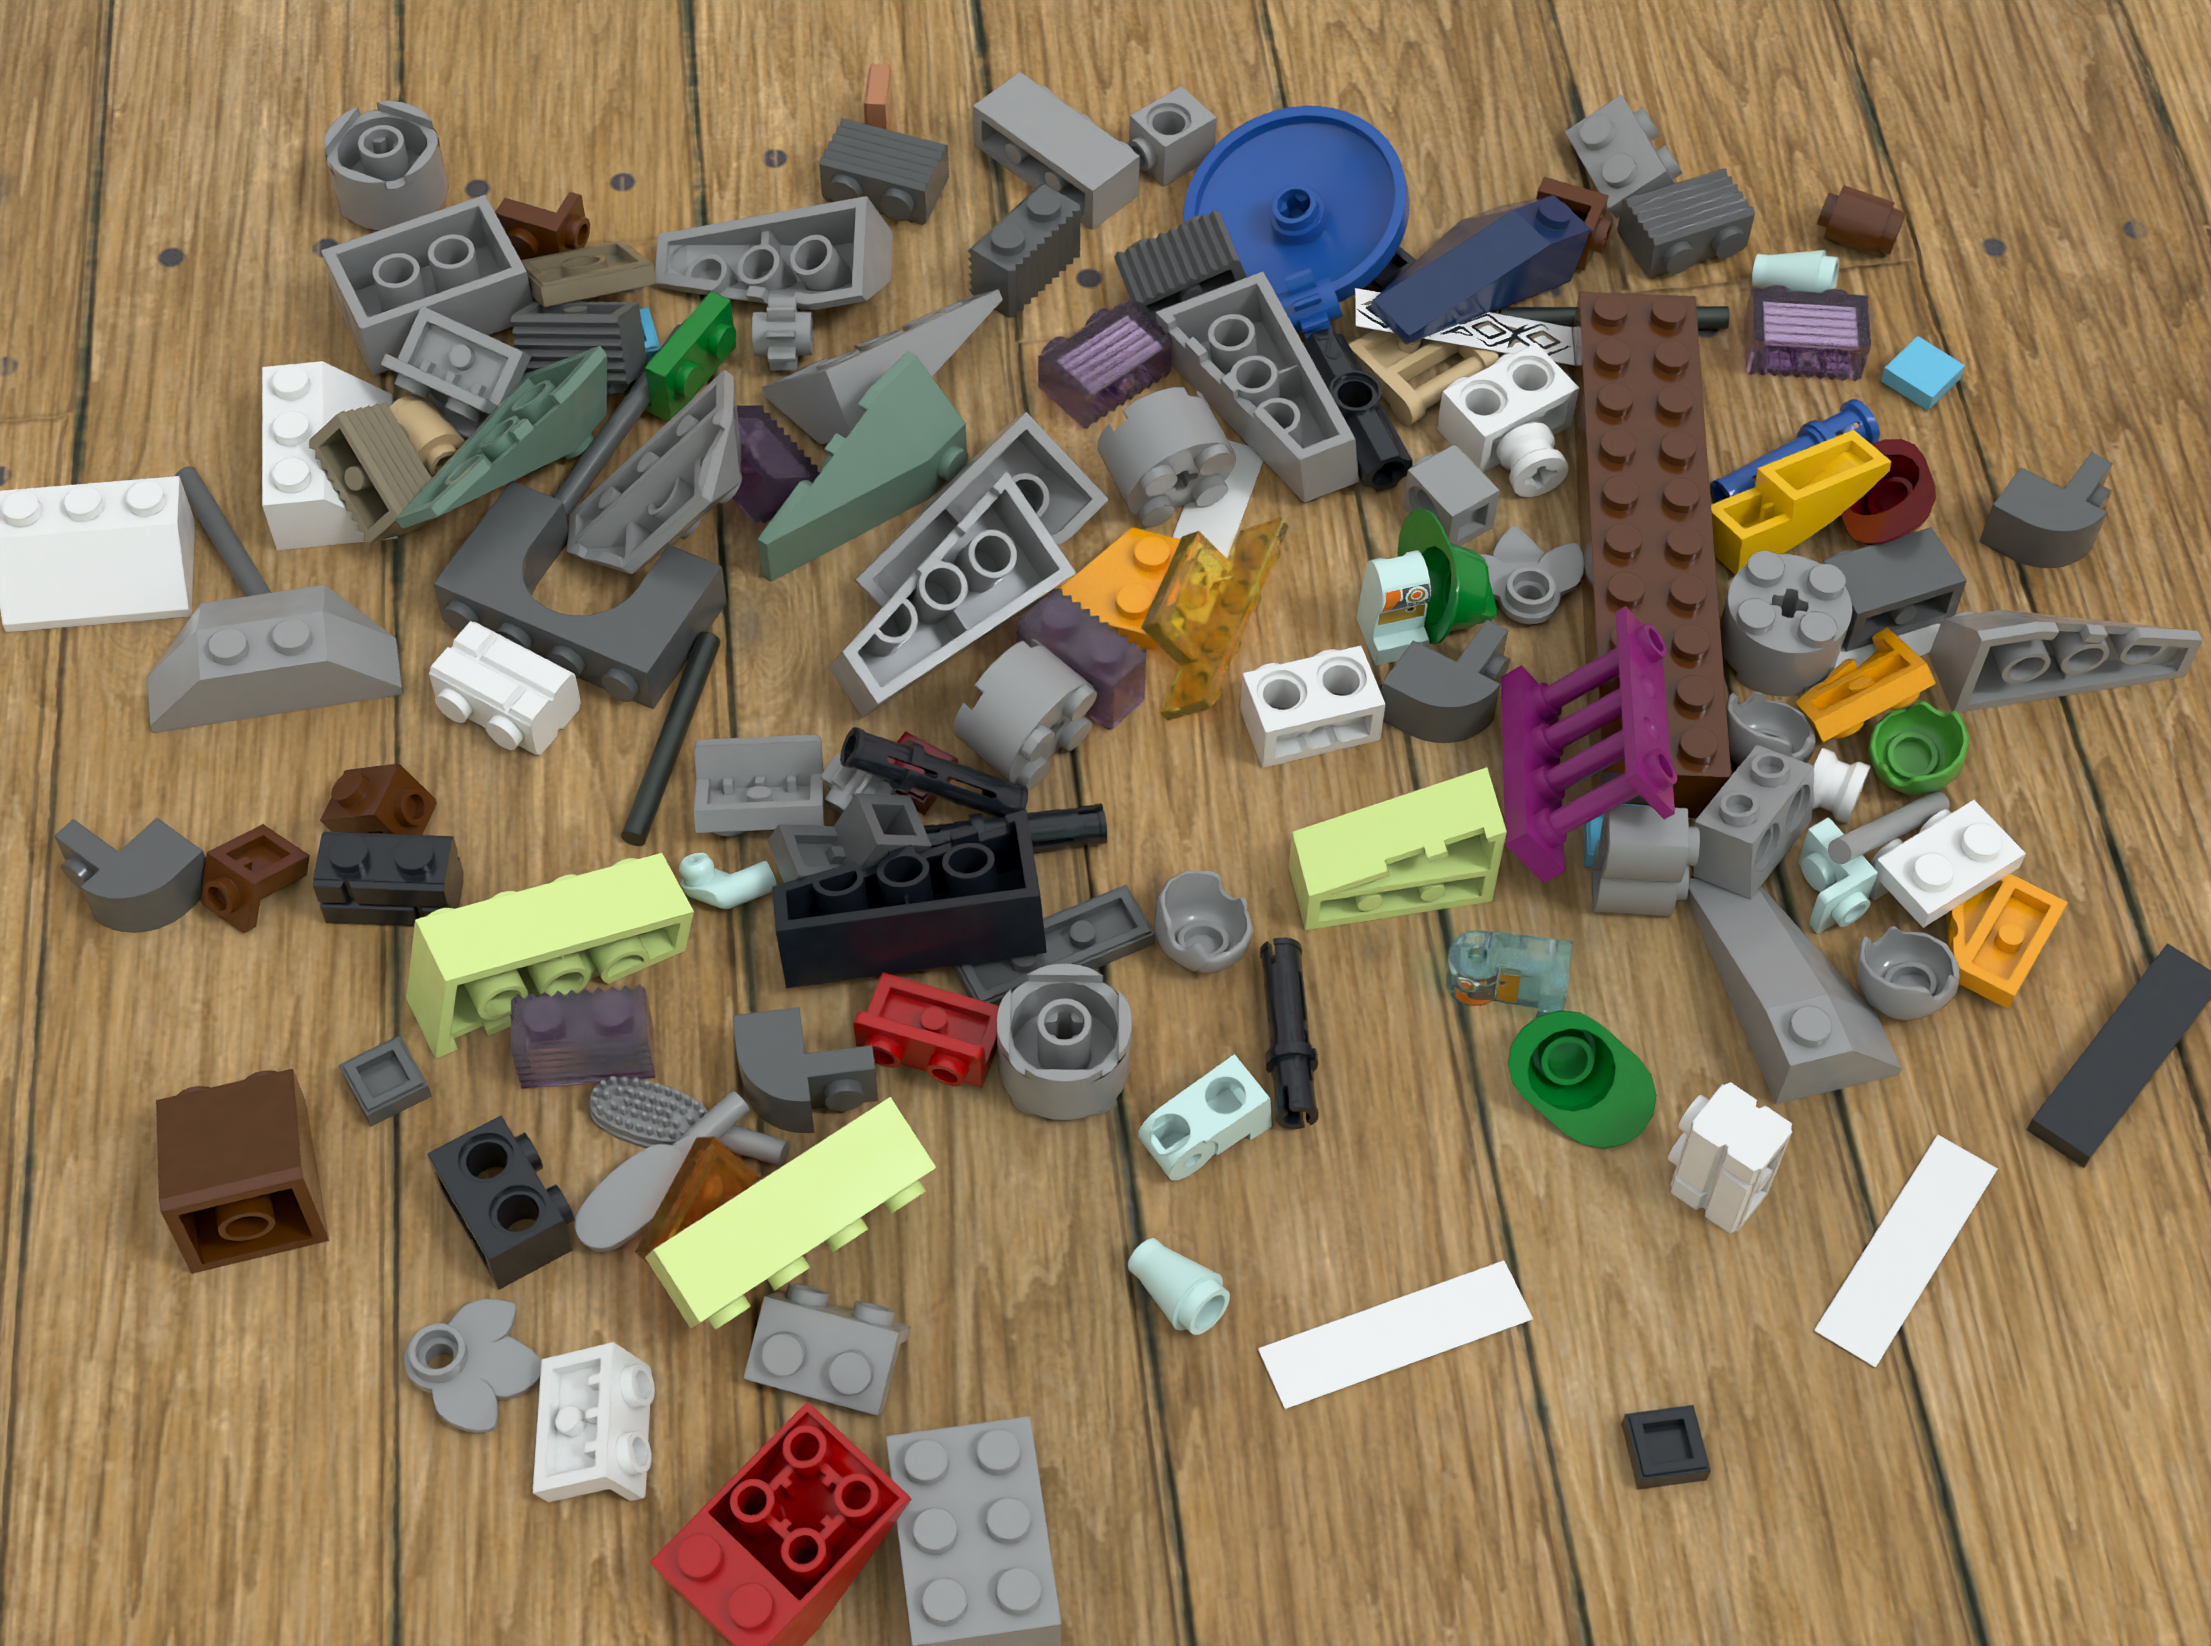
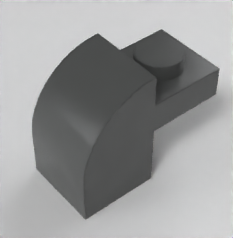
M2091 452L2065 489L2021 467L1993 504L1979 542L2014 561L2032 567L2058 568L2079 561L2092 549L2107 514V511L2103 510L2112 490L2104 487V483L2113 463Z
M1486 620L1457 662L1413 640L1382 683L1381 695L1385 702L1383 722L1415 738L1435 743L1463 741L1485 730L1494 720L1501 677L1506 674L1510 664V659L1504 656L1508 630Z
M856 793L834 826L778 824L768 839L784 883L851 862L856 863L862 869L875 866L888 856V851L912 844L916 853L930 849L932 846L910 795Z
M158 818L154 819L119 852L74 819L54 836L65 858V862L61 864L63 872L74 885L82 890L95 920L107 928L130 933L159 929L181 918L200 901L206 861L203 850Z
M800 1007L733 1015L736 1052L743 1092L753 1111L765 1122L789 1132L815 1133L812 1109L827 1107L836 1111H845L857 1108L865 1102L878 1101L872 1045L805 1054Z

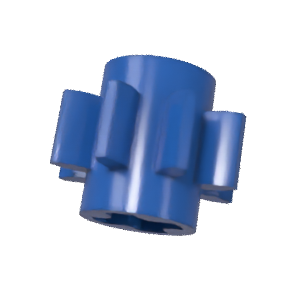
M1309 267L1284 277L1288 291L1276 296L1297 334L1303 332L1307 340L1313 332L1327 328L1332 330L1330 321L1343 317V313L1329 275L1314 280Z

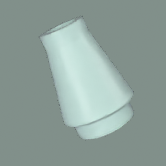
M1826 250L1774 255L1757 254L1753 267L1752 288L1765 289L1817 307L1819 302L1832 303L1838 280L1839 257L1826 256Z
M1155 1238L1147 1239L1141 1243L1129 1259L1128 1270L1141 1281L1175 1329H1187L1193 1335H1199L1215 1325L1224 1314L1229 1304L1230 1293L1223 1287V1279L1218 1273L1168 1249Z

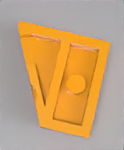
M1131 527L1045 600L1042 607L1043 622L1155 650L1189 557V541Z
M1888 627L1872 637L1877 651L1857 667L1854 659L1844 660L1830 672V675L1823 682L1813 686L1795 701L1798 710L1807 716L1815 731V735L1822 742L1831 738L1840 739L1852 735L1863 726L1864 721L1887 709H1899L1911 704L1919 697L1921 691L1936 684L1927 663Z
M2008 874L1946 913L1947 945L1959 964V984L2009 1009L2059 922L2068 902L2012 874Z

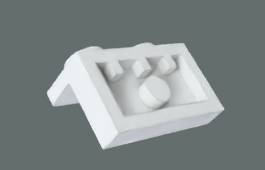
M614 1342L542 1359L533 1494L547 1502L611 1489L629 1501L645 1497L647 1471L650 1468L652 1458L648 1442L650 1404L655 1394L652 1372L648 1364Z

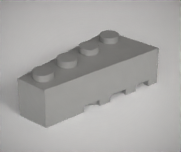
M1264 272L1156 312L1162 356L1195 390L1203 394L1206 402L1304 503L1359 482L1355 437Z
M1007 471L828 666L862 718L1058 590L1076 574Z

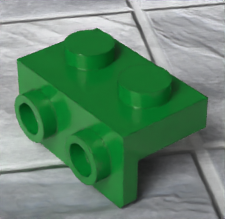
M711 291L693 313L682 322L681 327L656 356L652 357L647 363L645 372L651 402L645 411L669 422L693 399L736 348V329L734 328L730 299ZM637 379L634 380L632 383H630L631 388H632V386L634 385V383L637 381ZM629 390L624 391L625 396L627 395Z

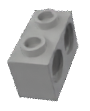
M1756 745L1694 821V827L1699 828L1700 848L1697 865L1693 866V877L1751 899L1812 821L1815 766Z

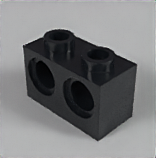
M502 1115L427 1153L441 1192L498 1290L573 1251L566 1225L575 1221V1218L566 1198L556 1184L545 1189L536 1174L537 1171L543 1169V1164L533 1143L525 1132L514 1137ZM492 1167L504 1168L495 1177L488 1179L478 1178L479 1174L486 1169ZM532 1219L536 1221L530 1228L524 1231L512 1232L508 1230L513 1223L519 1220Z

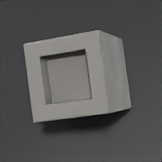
M1182 86L1131 114L1128 145L1140 156L1139 169L1147 171L1164 187L1197 168L1215 146L1217 117Z
M1454 444L1436 455L1429 454L1420 458L1408 470L1403 508L1408 514L1412 510L1421 508L1434 513L1450 543L1461 546L1493 528L1500 490Z

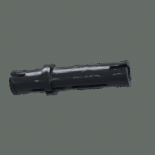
M853 727L842 745L840 754L842 766L855 768L889 780L890 786L893 789L904 793L915 789L996 817H1003L1025 810L1027 806L1028 789L1026 786L1014 784L969 766H963L926 753L923 745L911 740L900 744L867 733L861 728ZM889 757L893 760L923 769L924 773L921 774L919 772L887 762V758ZM949 778L981 789L982 794L947 783L946 779Z
M1102 803L1079 806L1077 808L1027 813L1033 852L1107 843V823ZM982 813L968 814V820L938 825H924V829L932 845L931 848L950 843V832L975 825L978 834L1005 826V816L983 818Z
M1283 937L1273 939L1275 955L1272 954V945L1268 941L1260 947L1270 1048L1265 1053L1266 1071L1268 1073L1271 1072L1273 1076L1276 1106L1275 1120L1277 1124L1284 1128L1301 1129L1305 1128L1303 1112H1306V1121L1310 1125L1315 1124L1319 1118L1313 1073L1318 1068V1053L1316 1048L1312 1049L1309 1040L1301 958L1302 946L1295 939Z

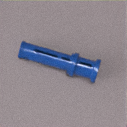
M1857 399L1849 400L1841 405L1839 413L1822 422L1812 420L1803 424L1797 433L1796 439L1758 457L1729 475L1711 482V498L1716 503L1754 488L1755 481L1753 479L1756 478L1757 468L1837 437L1836 435L1839 433L1844 434L1855 430L1870 444L1879 442L1880 432L1873 413L1862 401ZM1853 423H1858V428H1855Z

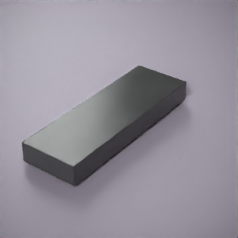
M1124 885L1044 918L1047 953L955 965L952 968L968 997L1000 1006L1003 997L1010 989L1012 993L1019 985L1027 981V974L1040 967L1053 964H1076L1094 970L1154 945L1155 932L1128 886Z

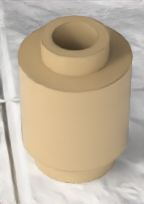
M411 394L399 398L389 407L398 423L407 431L410 443L428 473L433 477L465 443L446 416L431 400Z

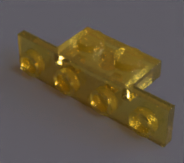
M1281 517L1240 530L1228 559L1200 531L1182 536L1141 626V629L1180 665L1160 711V714L1167 721L1193 713H1202L1212 707L1218 700L1222 690V681L1231 660L1241 648V637L1252 612L1261 601V591L1271 567L1274 566L1280 557V546L1289 528Z

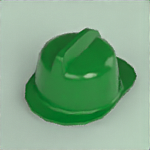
M1425 508L1412 510L1404 519L1400 530L1397 555L1400 557L1407 552L1418 550L1425 560L1431 586V598L1427 602L1424 624L1429 637V643L1431 645L1441 643L1450 631L1468 629L1476 624L1485 623L1486 620L1493 621L1497 614V608L1485 558L1474 550L1450 543L1434 513Z
M1558 1010L1539 1015L1522 1027L1511 1043L1507 1065L1512 1084L1524 1099L1538 1109L1564 1134L1582 1145L1604 1149L1624 1145L1643 1133L1654 1116L1657 1094L1652 1074L1640 1058L1598 1021L1583 1013Z

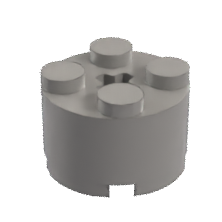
M398 101L377 102L378 110L360 114L359 107L345 112L330 126L324 139L326 161L339 211L343 217L369 229L382 230L435 212L445 201L449 189L440 141L436 130L433 128L431 119L421 109Z
M1184 387L1167 388L1146 395L1123 410L1127 419L1115 431L1108 424L1099 437L1097 449L1130 512L1138 516L1146 527H1154L1166 522L1174 514L1176 508L1182 507L1185 504L1195 501L1200 507L1209 506L1218 502L1228 492L1225 480L1235 466L1236 455L1203 394L1197 390L1195 397L1189 396Z
M1760 551L1749 558L1748 563L1737 572L1730 584L1720 619L1723 662L1725 658L1732 668L1737 671L1735 678L1754 691L1766 695L1786 697L1804 693L1806 686L1820 680L1823 682L1830 675V672L1836 666L1852 617V602L1845 587L1846 577L1843 572L1834 565L1820 564L1798 555Z
M1032 639L1031 647L1024 641H1021L1010 647L993 662L974 685L983 694L973 710L965 703L962 704L954 721L953 732L957 738L1011 783L1024 785L1029 791L1038 785L1047 774L1051 765L1048 759L1063 746L1067 751H1072L1087 736L1092 727V722L1085 715L1095 702L1097 692L1094 691L1093 686L1039 641Z
M1053 964L1040 967L1027 974V981L1019 985L1012 993L1010 989L1003 997L997 1013L998 1069L1001 1081L1011 1096V1101L1016 1109L1026 1114H1036L1054 1120L1080 1119L1090 1115L1104 1114L1111 1110L1116 1104L1117 1097L1123 1090L1130 1072L1132 1015L1127 999L1120 990L1118 994L1111 986L1105 983L1103 975L1091 968L1076 964Z

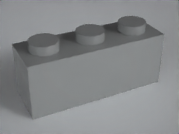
M1017 73L973 105L974 145L1034 189L1041 184H1046L1080 204V222L1091 230H1094L1139 196L1140 156L1128 144L1116 140L1095 125L1087 115L1078 113L1055 97L1047 87L1038 85L1023 73Z

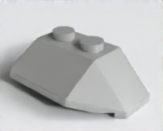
M723 370L569 514L567 552L577 559L634 574L660 556L668 544L672 545L679 538L685 539L697 529L703 516L718 503L724 504L735 495L740 487L742 475L741 442L733 375Z
M326 585L201 603L147 676L150 727L153 733L403 695L399 650L396 638Z

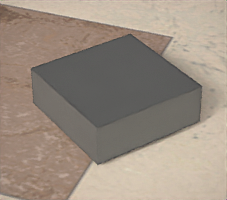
M400 1035L339 1065L341 1073L370 1127L432 1097L426 1080Z

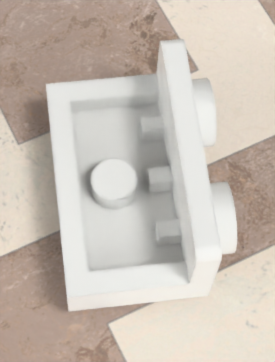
M1972 800L1953 813L1948 809L1938 812L1924 824L1917 835L1903 842L1901 839H1895L1882 847L1871 861V865L1878 874L1870 897L1876 900L1890 892L1924 928L2020 868L2026 853L1975 800Z

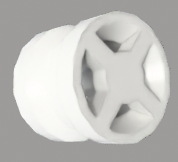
M1534 422L1514 428L1504 435L1496 448L1497 457L1501 465L1507 470H1511L1509 480L1514 492L1522 497L1540 496L1553 490L1565 479L1569 470L1563 454L1553 449L1555 446L1554 436L1550 428L1544 423Z
M1822 748L1814 765L1812 810L1820 807L1831 811L1836 821L1848 824L1871 766L1860 761L1851 765L1838 760L1835 752Z

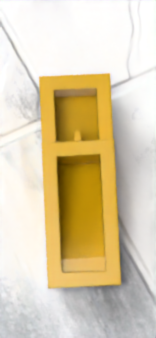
M1852 430L1757 468L1754 488L1711 504L1715 557L1736 575L1748 563L1749 558L1757 552L1770 551L1775 554H1784L1834 521L1862 498L1890 471L1891 461L1855 430Z

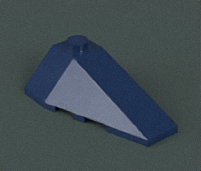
M1554 195L1502 205L1460 220L1372 300L1370 310L1405 344L1412 343L1483 314L1571 282L1591 228Z

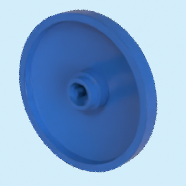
M1297 106L1275 110L1249 120L1226 135L1212 148L1197 168L1191 180L1185 199L1183 221L1185 222L1195 216H1209L1212 210L1220 211L1247 277L1264 272L1277 295L1288 291L1284 279L1285 276L1310 267L1314 280L1329 275L1338 302H1342L1355 294V288L1363 289L1384 270L1397 252L1408 224L1410 196L1403 167L1395 149L1387 138L1373 125L1356 115L1339 109L1322 106Z

